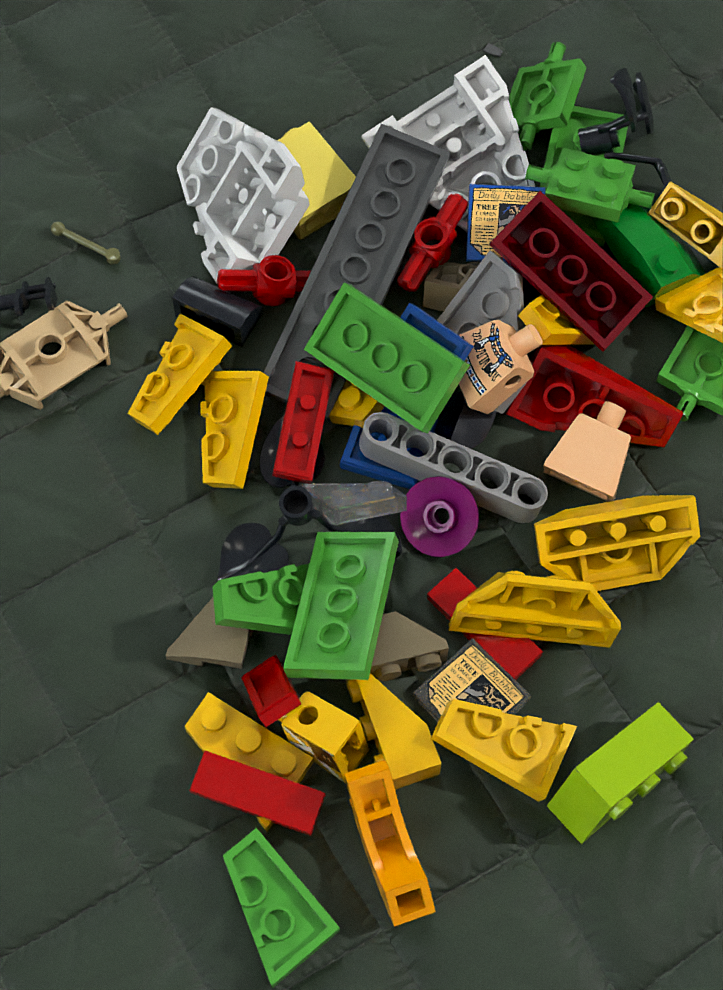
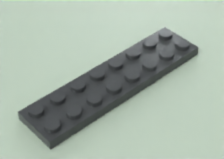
M384 124L380 125L263 372L269 376L265 392L266 396L287 404L296 361L329 368L305 351L304 348L344 282L352 285L380 305L383 304L414 237L415 228L420 223L450 159L451 152ZM335 371L324 419L327 422L347 380Z

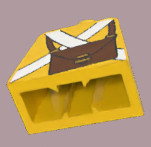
M306 691L299 698L302 704L278 720L282 722L281 726L289 743L312 756L315 763L346 783L344 773L355 770L369 751L361 723L355 717Z

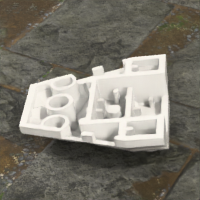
M486 55L455 74L454 85L402 119L396 121L392 115L362 135L363 141L370 148L380 125L384 124L451 152L450 159L429 202L438 211H440L450 194H460L468 201L470 184L535 187L534 181L525 180L529 163L526 152L522 149L518 135V124L516 118L513 117L508 100L507 86ZM468 208L457 224L466 232Z
M210 107L176 168L188 206L195 207L199 222L193 223L195 234L204 236L207 250L201 253L203 263L217 283L218 271L221 269L252 270L254 263H261L263 258L270 255H279L310 204L302 190L305 182L301 166L283 143L219 109Z

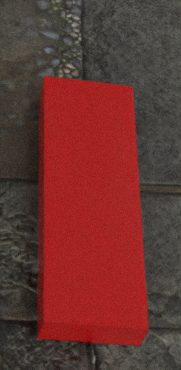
M296 361L272 473L273 477L311 484L334 370Z
M455 568L427 593V599L450 621L457 604L475 591L477 587ZM461 632L487 658L492 660L513 683L543 654V651L530 638H512Z
M206 750L189 790L192 794L309 836L313 833L326 794L319 790Z

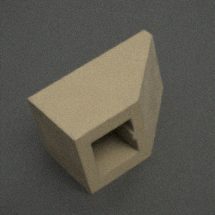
M396 611L383 614L370 674L377 678L378 681H389L401 676V672L417 668L420 672L434 670L440 667L442 662L447 661L449 650L447 640Z

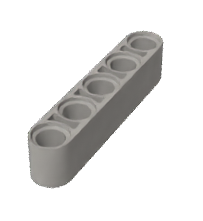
M384 412L373 413L364 422L359 440V447L364 456L419 481L436 476L456 480L470 491L478 506L518 523L533 521L547 500V487L539 478L430 431L429 433L421 432L407 421ZM373 432L382 433L387 437V440H375L370 434ZM418 448L423 452L424 456L415 457L407 449ZM444 464H455L461 472H450L445 468ZM481 479L492 480L497 485V488H487L483 485ZM518 495L529 496L534 504H524L518 498Z

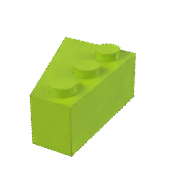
M657 702L575 767L547 807L582 844L609 819L612 818L615 821L633 805L631 800L639 794L643 798L661 781L658 776L662 772L666 771L669 775L675 772L688 759L683 752L694 739Z

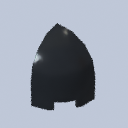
M462 391L455 392L438 417L436 434L473 449L486 438L497 411L494 410L489 414H485L469 408Z

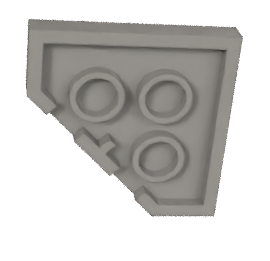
M489 251L437 321L457 335L492 320H500L513 326L516 331L521 330L525 327L524 322L518 316L524 309L523 276L496 253ZM526 383L498 406L495 411L503 414Z

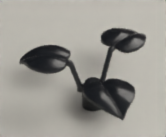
M619 69L610 79V82L616 87L623 99L626 108L625 114L608 123L578 129L581 151L594 156L604 154V157L607 159L651 164L655 167L666 188L668 183L672 181L666 165L662 163L660 158L614 152V148L620 147L619 129L630 126L632 133L637 132V122L645 120L647 134L653 133V113L649 102L648 89L641 72L636 73V81L632 85L628 69ZM634 91L639 97L641 103V109L638 115L634 100Z
M282 416L265 439L260 455V469L266 482L274 488H283L291 484L289 488L283 491L279 499V506L283 516L279 518V525L273 536H271L270 531L264 525L259 523H244L234 528L228 534L222 546L218 580L259 571L266 573L288 566V552L277 542L282 538L286 525L302 526L310 522L312 518L316 519L331 532H395L399 541L395 559L399 557L402 553L400 538L390 522L377 511L362 506L350 507L342 513L340 527L325 518L319 510L315 509L310 493L305 488L300 487L297 481L272 476L284 416ZM321 443L319 444L312 481L320 475L325 464V453Z

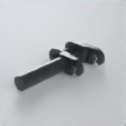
M46 277L44 284L29 286L28 282L24 281L22 287L16 289L15 293L0 295V311L14 308L17 316H23L25 309L29 308L30 300L45 298L49 311L54 310L58 300L55 292L56 283H52L50 277Z

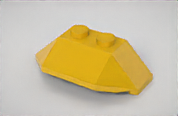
M656 495L626 498L565 509L534 523L539 564L566 580L589 582L596 591L662 580L681 559L689 546L693 545L700 537L696 497L693 495Z
M519 571L496 573L457 604L449 622V631L512 638H530L531 640L610 648L621 630L620 620L591 583L566 580L557 575L547 577L530 576Z

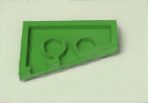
M310 563L300 566L293 564L271 572L262 573L259 571L219 580L212 586L215 624L292 635Z

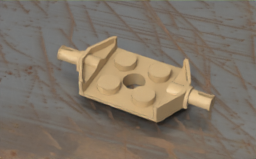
M65 301L54 308V310L49 311L0 342V398L10 395L16 400L41 410L44 408L41 401L104 360L107 366H109L111 359L107 332L110 330V327L128 317L125 309L118 303L115 307L101 315L98 311L93 313L74 303ZM56 342L61 345L60 350L56 354L45 355L41 353L42 347L47 343Z

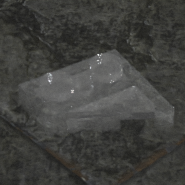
M386 481L300 485V487L305 488L310 493L315 509L319 510L333 525L407 511V496Z

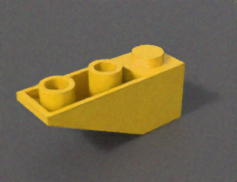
M669 182L648 214L723 269V213L673 182Z
M369 675V680L346 679V685L352 702L360 701L365 716L359 717L367 742L374 740L379 754L373 756L374 763L386 760L390 768L395 790L440 775L442 763L435 744L430 739L431 734L427 724L373 675Z

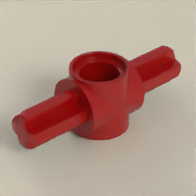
M450 194L436 217H429L421 221L415 228V240L409 248L411 257L397 279L398 285L408 292L417 291L430 268H437L449 260L452 252L451 245L457 237L455 228L468 208V201L460 194ZM431 240L440 241L436 245H426V243Z
M270 255L263 258L261 263H254L252 270H219L217 284L218 289L223 291H252L254 298L262 304L278 306L284 303L287 298H293L295 292H302L311 271L295 270L294 265L288 259L279 255Z

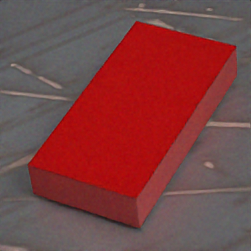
M273 655L241 677L255 711L265 727H268L302 704L290 678L287 677L283 669L284 665L277 655Z

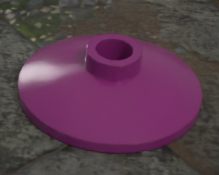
M436 476L421 480L408 491L402 502L400 520L403 532L413 547L429 556L446 557L460 552L472 541L477 531L479 513L473 495L463 484L447 477ZM441 508L446 509L449 513V520L446 523L441 522L438 518V512Z

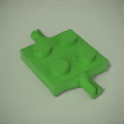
M553 42L551 44L548 57L544 62L535 66L519 68L508 100L513 117L516 118L518 124V133H521L519 138L523 150H527V148L528 150L532 149L535 135L539 130L567 126L587 67L580 58L563 61L562 58L566 51V46L561 42H556V44Z
M563 148L558 162L551 169L529 164L525 180L547 184L545 195L559 209L617 223L621 212L628 204L651 209L655 193L633 189L632 179L636 165L624 163L617 159H607L586 154L578 150L572 151Z
M689 326L685 329L656 382L677 392L682 397L676 406L681 411L685 407L680 421L685 422L688 420L696 404L723 416V343Z

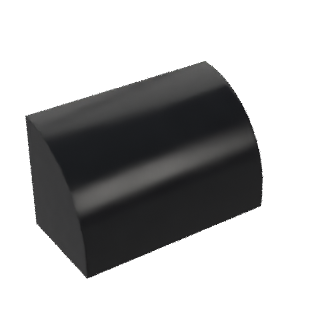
M195 276L188 277L172 297L177 318L179 314H182L224 336L228 341L240 347H243L264 312L263 307L231 292L220 290L217 286Z

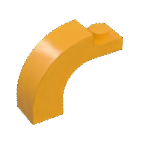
M386 760L344 773L351 798L349 801L375 881L394 927L436 912L428 879L410 841L401 814L390 768Z

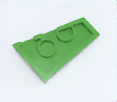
M255 828L226 852L223 858L273 989L340 931V927L260 831Z

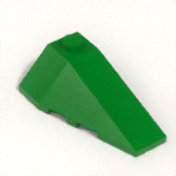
M628 204L621 212L618 223L590 216L619 265L653 296L645 307L655 304L656 298L706 274L690 246L648 214V208Z

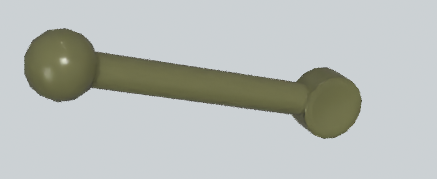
M54 222L51 226V232L55 236L63 235L105 256L109 264H117L121 259L118 249H106L66 229L62 222Z

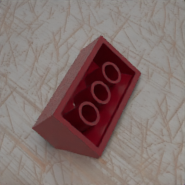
M541 191L531 199L489 244L602 352L606 350L653 298L648 291Z

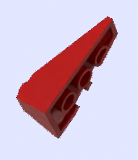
M541 345L532 351L529 360L534 369L533 377L527 381L506 411L507 415L541 431H567L580 413L597 419L604 402L607 401L626 410L618 430L631 436L630 443L657 447L666 446L683 416L681 410L569 345Z

